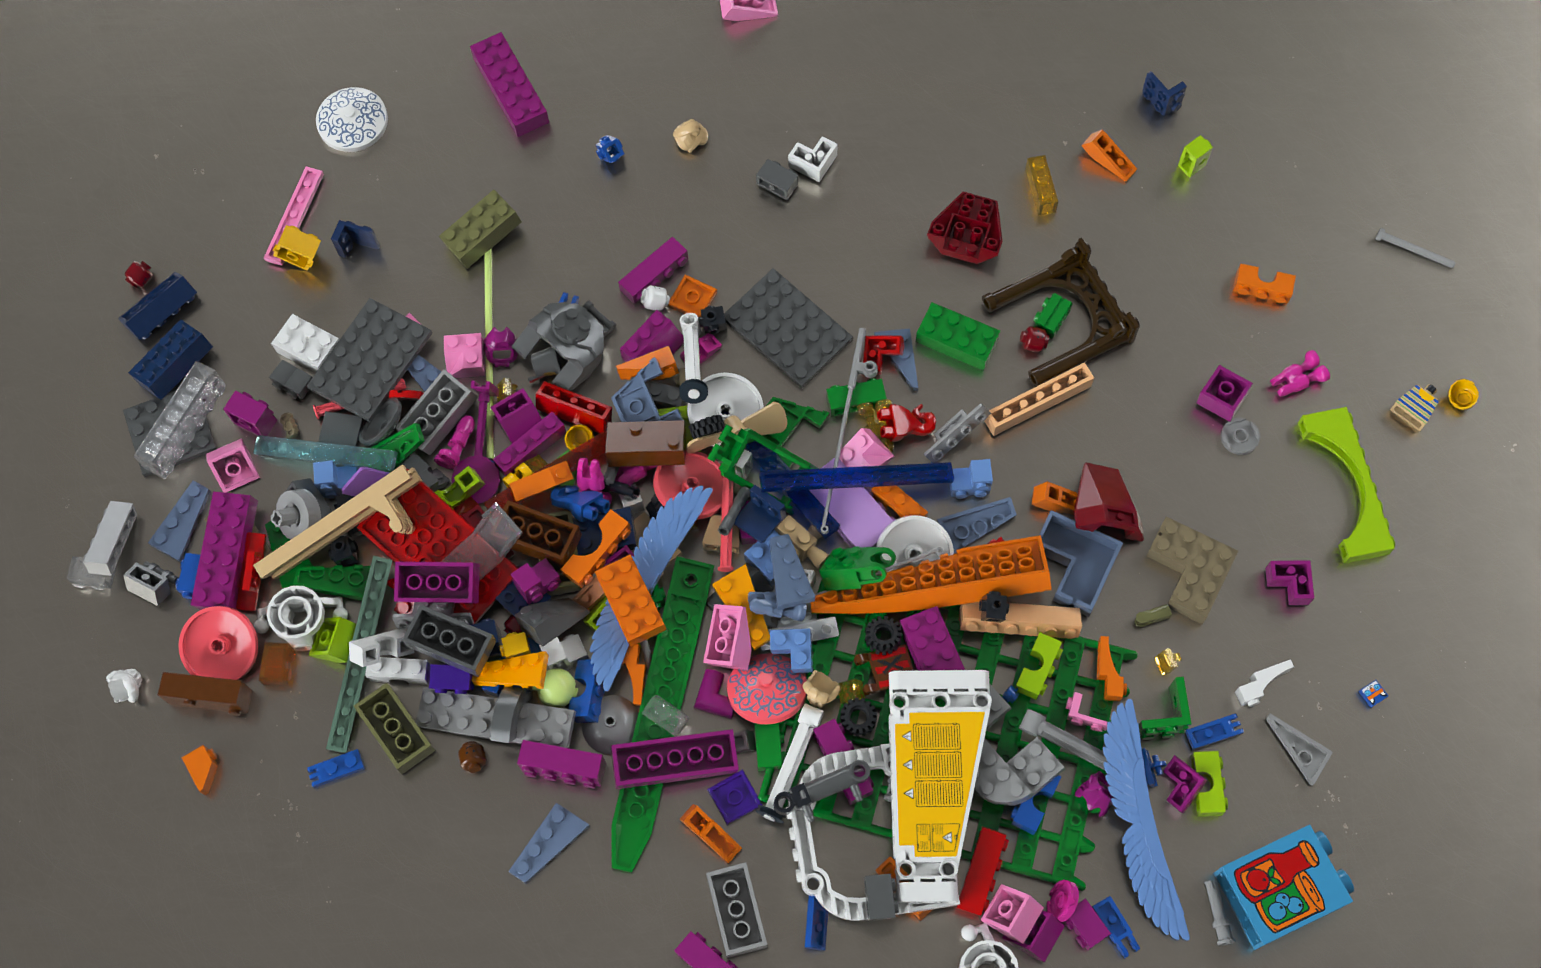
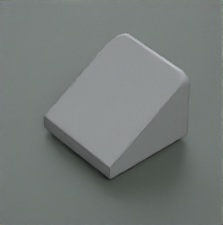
M744 730L734 733L736 754L757 750L753 731Z

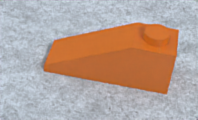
M1103 129L1092 133L1081 145L1092 159L1125 182L1137 170L1135 165Z
M669 346L616 366L621 380H630L631 377H635L654 357L657 358L663 374L651 380L670 378L679 374Z
M567 461L514 481L509 486L517 502L569 482L574 478Z
M1047 481L1034 487L1032 505L1047 511L1052 510L1054 512L1074 515L1078 493Z

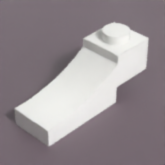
M1291 659L1253 673L1250 677L1251 683L1240 686L1235 691L1241 707L1247 704L1249 707L1259 704V700L1264 696V688L1274 679L1290 672L1294 667Z

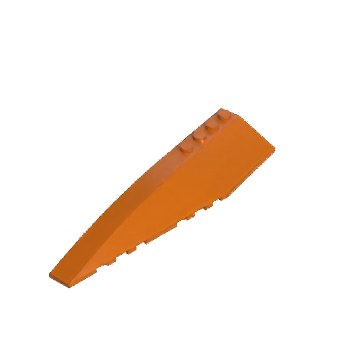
M1039 535L961 548L956 550V554L950 556L946 553L939 556L940 559L931 562L929 559L921 561L916 567L909 565L887 572V576L883 581L864 584L861 589H846L838 592L831 590L816 595L815 601L810 602L811 612L862 614L930 609L935 606L940 608L980 602V599L989 594L990 591L1001 592V595L1010 597L1052 590L1042 538Z

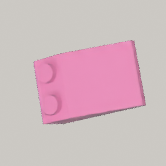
M720 0L722 18L725 20L745 21L776 17L778 15L776 0Z
M714 604L703 663L722 668L748 670L752 650L746 607Z

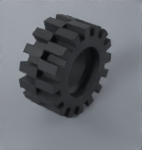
M721 415L700 419V421H696L689 426L693 439L722 432L725 428Z
M879 616L877 621L875 618L872 619L866 628L865 641L867 647L870 646L872 652L875 649V654L878 655L880 651L882 655H886V651L892 654L893 650L896 651L901 642L902 629L899 627V623H894L893 618L889 621L888 616H884V619H881V616ZM878 631H887L890 633L891 638L886 641L879 640L876 637V633Z
M858 698L848 700V703H845L841 710V724L850 735L854 734L856 735L855 737H859V735L866 736V733H871L876 725L877 711H875V706H872L869 700L868 702L865 701V698H862V700ZM861 710L866 714L867 719L863 724H855L851 720V714L854 711Z

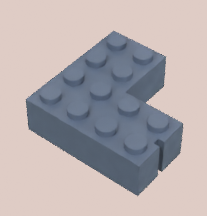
M1051 510L1039 535L1042 538L1046 557L1068 567L1053 601L1066 607L1072 605L1074 606L1073 608H1080V613L1089 617L1123 542L1096 530L1091 532L1076 529L1074 520Z

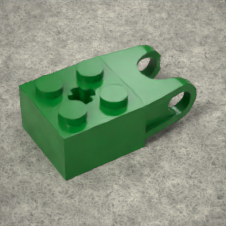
M856 546L847 549L836 548L832 550L819 572L826 591L861 589L864 584L883 581L887 576L885 568L895 563L896 555L891 549L886 547ZM882 554H888L891 560L883 559ZM880 570L882 576H877L875 574L877 571Z

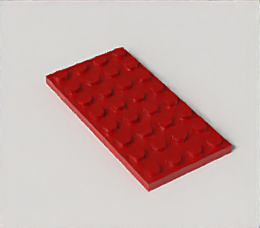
M423 481L397 498L415 528L413 534L406 535L393 532L389 526V517L379 511L356 527L394 562L479 563V603H455L454 613H471L474 624H477L494 604L496 597L512 583L511 573L519 569Z

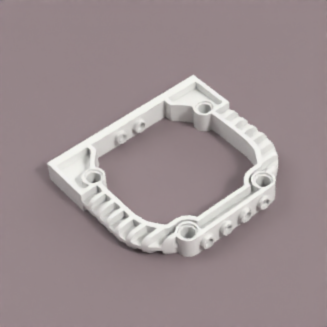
M891 743L823 756L809 766L799 784H805L850 765L857 760L865 761L870 766V770L883 769L884 773L890 776L891 772L888 762L890 761ZM861 767L854 768V772L864 771ZM816 802L810 805L812 811L816 805ZM794 806L792 812L787 815V820L791 819L792 822L789 834L790 839L795 841L796 848L792 849L793 859L798 861L799 869L796 870L797 882H801L802 889L807 895L815 896L818 902L833 915L852 921L867 920L866 897H845L831 889L828 874L823 869L817 867L810 822L806 818L803 809L797 811L796 806ZM950 865L942 866L944 874L952 875L953 869ZM808 880H817L818 888L816 890L809 889L807 886ZM896 892L893 893L894 900H897ZM959 895L957 903H898L899 913H895V915L957 906L960 904Z

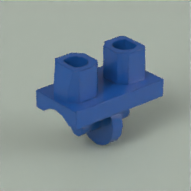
M1142 748L1147 786L1156 787L1158 784L1154 769L1157 776L1163 775L1162 768L1167 766L1166 761H1159L1158 755H1153L1152 763L1149 751L1146 748Z

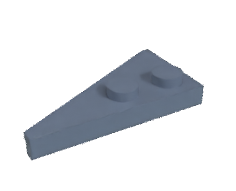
M910 328L874 332V336L903 337V355L889 356L898 371H901L909 386L914 391H918Z

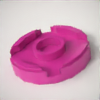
M1060 880L1050 891L1051 899L1047 901V912L1051 913L1060 922H1065L1075 912L1079 891L1075 883L1069 880Z

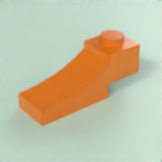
M1100 636L1097 652V680L1105 681L1104 700L1121 701L1123 695L1126 696L1127 684L1124 683V677H1120L1114 667L1109 648V636Z
M639 644L632 647L629 645L622 665L627 666L631 676L634 706L642 704L646 677V666L639 664Z
M693 804L680 818L693 833L702 839L726 863L729 864L742 849L734 839L697 805Z

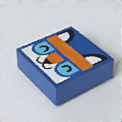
M1377 680L1358 691L1370 708L1388 697V694Z

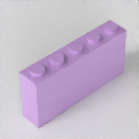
M835 458L801 483L802 492L823 516ZM839 459L827 521L850 548L856 546L876 547L883 530L896 519L893 516L889 517L885 512L886 509L883 504L876 502L870 489L864 488L861 482Z

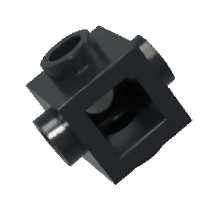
M708 306L701 310V317H698L700 328L704 327L705 334H717L722 330H727L723 306Z
M347 535L340 536L329 544L330 550H328V553L336 565L348 567L359 562L356 553L359 551L355 540L352 541Z
M990 591L989 594L983 596L979 602V611H982L981 621L1001 623L1006 620V614L1009 612L1007 596H1003L1001 592Z

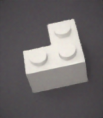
M823 136L813 150L797 142L788 155V167L820 182L837 157L838 144Z
M578 634L568 635L561 642L556 637L545 646L539 645L541 651H546L549 655L548 666L550 669L560 668L567 671L577 666L578 660L589 659Z

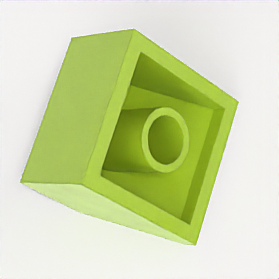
M342 617L324 618L323 624L315 634L312 649H310L308 656L336 663L347 662L349 642L353 640L356 623Z

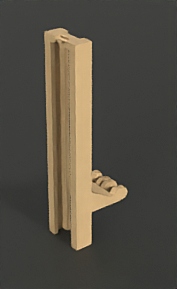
M401 465L253 566L261 578L265 579L271 576L272 579H278L377 511L389 517V526L393 532L406 535L413 534L415 529L413 523L397 498L423 480L415 468L412 467L407 471L405 465Z

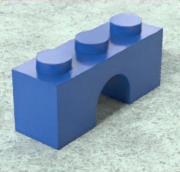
M591 659L577 661L574 679L586 686L584 693L579 697H572L569 704V709L576 711L574 721L577 723H598L601 713L602 697L605 691L603 682L600 686L596 682L597 674L593 675L594 664H590Z
M1058 775L1032 798L1021 803L1019 807L1015 806L1010 816L1013 818L1011 824L1034 835L1045 813L1035 808L1033 798L1037 795H1044L1051 799L1062 776Z

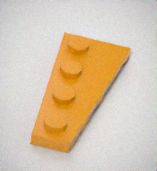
M746 564L713 583L712 586L724 605L746 607L750 643L753 650L755 651L770 641V634L763 615L755 614L749 608L748 593L755 592Z
M546 651L486 662L480 676H472V682L475 686L496 687L497 685H504L505 687H512L517 685L522 688L536 686L537 689H543L549 655Z

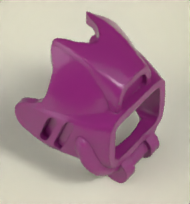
M493 327L486 338H484L486 359L490 363L495 364V368L499 366L509 367V364L514 362L518 356V352L512 348L517 337L508 327L502 332ZM511 350L509 358L498 359L493 357V351Z
M1098 771L1096 774H1092L1089 780L1076 790L1075 796L1077 798L1084 796L1089 811L1100 808L1099 817L1107 814L1113 804L1111 798L1114 797L1106 788L1099 784V781H1101L1107 787L1110 786L1103 773Z

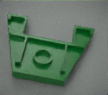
M772 397L767 405L772 402L782 405L787 417V427L781 433L762 436L782 447L803 419H806L820 429L830 416V413ZM768 449L782 468L788 472L794 463Z

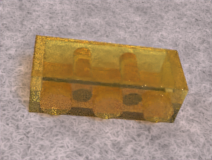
M1046 156L1027 158L1025 170L1038 216L1056 213L1058 198Z

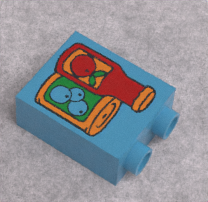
M1311 825L1303 827L1230 862L1213 873L1254 950L1353 902L1349 895L1354 892V886L1350 877L1343 869L1335 870L1328 857L1333 852L1328 838L1322 831L1315 833Z

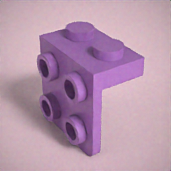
M361 467L341 489L342 493L356 496L390 472Z

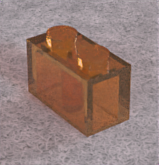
M265 642L259 681L264 686H288V681L292 678L291 662L295 659V651L288 643Z

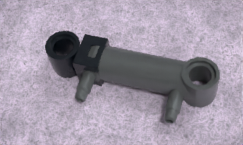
M857 760L850 765L805 784L802 783L790 788L789 792H780L774 799V810L780 815H788L796 806L797 811L803 809L806 818L811 823L815 821L810 805L816 801L850 787L856 801L860 802L863 798L858 784L867 780L870 775V766L865 761ZM861 767L864 770V776L857 777L854 774V768ZM780 799H787L790 802V806L786 809L781 808L778 804Z

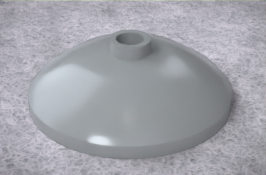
M617 695L602 697L598 723H582V733L586 742L595 751L611 755V745L632 742L639 711L631 701ZM613 719L614 722L613 724L609 725L607 724V720Z

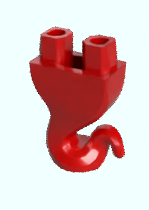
M891 404L888 408L880 409L877 412L878 420L886 421L887 426L880 428L881 438L889 439L890 442L900 441L910 434L919 436L931 434L936 428V418L932 412L919 413L923 408L922 404L915 407L912 413L905 407Z

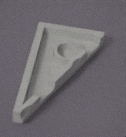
M1269 714L1266 718L1267 722L1308 783L1313 786L1333 752L1274 715Z

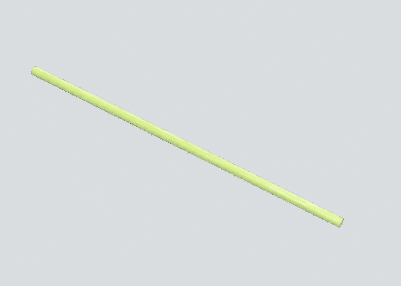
M492 248L484 254L485 338L493 328ZM485 356L486 381H490L493 384V363H490ZM490 396L486 417V458L489 460L494 459V415L491 410L493 396Z

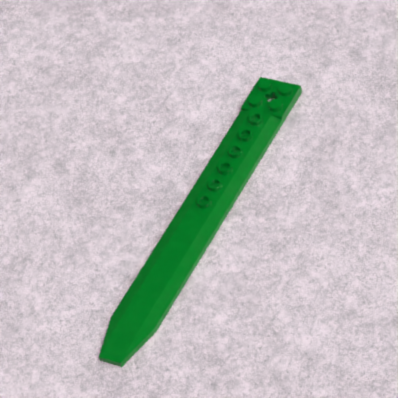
M676 557L662 614V620L667 630L657 635L632 742L675 736L715 565ZM690 575L694 576V580H696V583H692V585L688 584V581L685 580ZM663 783L620 789L611 825L612 869L632 873L652 834Z

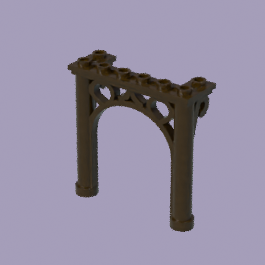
M1082 237L1078 239L1075 247L1065 251L1061 255L1062 259L998 291L989 292L982 296L985 308L988 312H992L1040 288L1056 286L1073 292L1086 305L1092 321L1090 336L1082 345L1029 370V378L1035 387L1125 342L1134 343L1140 328L1138 319L1135 316L1133 317L1131 312L1125 314L1123 310H1120L1116 298L1109 293L1105 281H1101L1098 276L1096 267L1090 264L1091 248L1087 242H1084ZM1067 274L1066 281L1056 279ZM1079 275L1084 284L1081 286L1072 284L1071 276ZM1088 285L1090 286L1094 294H1091L1086 290ZM1098 303H1101L1105 311H1100L1096 314L1099 310ZM1102 317L1107 318L1112 327L1109 329L1102 328L1098 325V319ZM1096 332L1105 335L1093 341Z

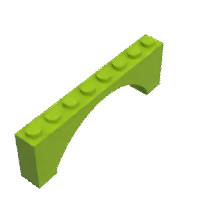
M1347 407L1302 415L1298 422L1303 440L1309 439L1317 442L1335 453L1349 467L1358 484L1361 500L1359 518L1350 537L1343 539L1338 545L1344 564L1389 555L1395 549V540L1389 532V522L1387 518H1384L1382 512L1383 505L1378 500L1376 494L1377 487L1370 477L1371 470L1369 465H1366L1364 459L1365 452L1360 447L1359 434L1353 427V417L1348 412Z

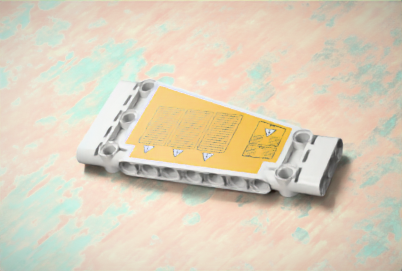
M989 671L889 672V743H891L893 856L896 864L897 901L899 904L957 903L958 867L992 703ZM901 699L904 702V706L901 708L895 706L894 700ZM936 699H942V700H944L945 706H944V707H939V706H937V705L935 704V700H936ZM976 699H984L986 701V706H979L976 702ZM907 865L911 870L910 875L905 876L901 874L900 866ZM950 865L953 869L952 875L944 874L942 866Z

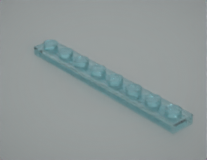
M257 435L253 454L258 456L310 462L333 460L335 465L368 467L387 471H394L398 455L396 451L260 435Z

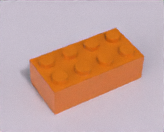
M631 554L595 571L630 647L667 630Z

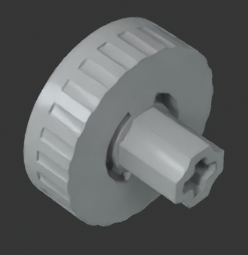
M306 489L290 490L281 494L276 504V510H273L271 515V521L275 527H279L282 533L290 540L321 520L319 504L314 495Z

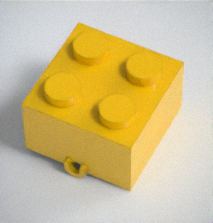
M286 225L278 244H275L273 256L308 271L309 267L311 268L313 265V258L321 240L313 234L301 232L295 226Z

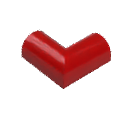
M865 336L863 363L867 361L875 362L878 367L876 376L882 374L883 355H903L904 339L902 336Z

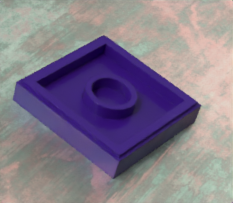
M743 769L707 789L727 826L758 809V805L763 806Z

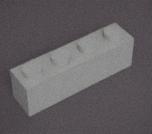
M110 501L108 508L104 510L103 519L97 526V533L90 542L88 553L84 555L83 563L88 573L112 576L137 517L133 503Z

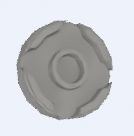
M1234 418L1230 422L1228 421L1221 432V441L1224 447L1237 455H1247L1253 452L1260 440V432L1257 426L1245 418Z

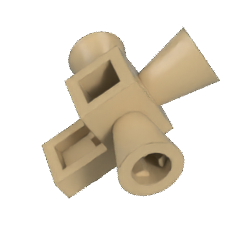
M788 515L775 530L780 535L789 534L801 562L809 557L815 567L820 570L830 555L816 547L817 540L826 535L821 533L823 520L816 518L809 529L806 530L794 518Z

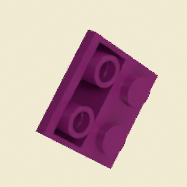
M524 388L491 406L494 417L511 443H514L542 420Z

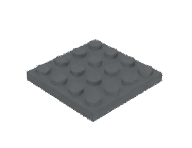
M195 384L170 392L162 400L154 398L123 410L144 477L204 456L217 449Z

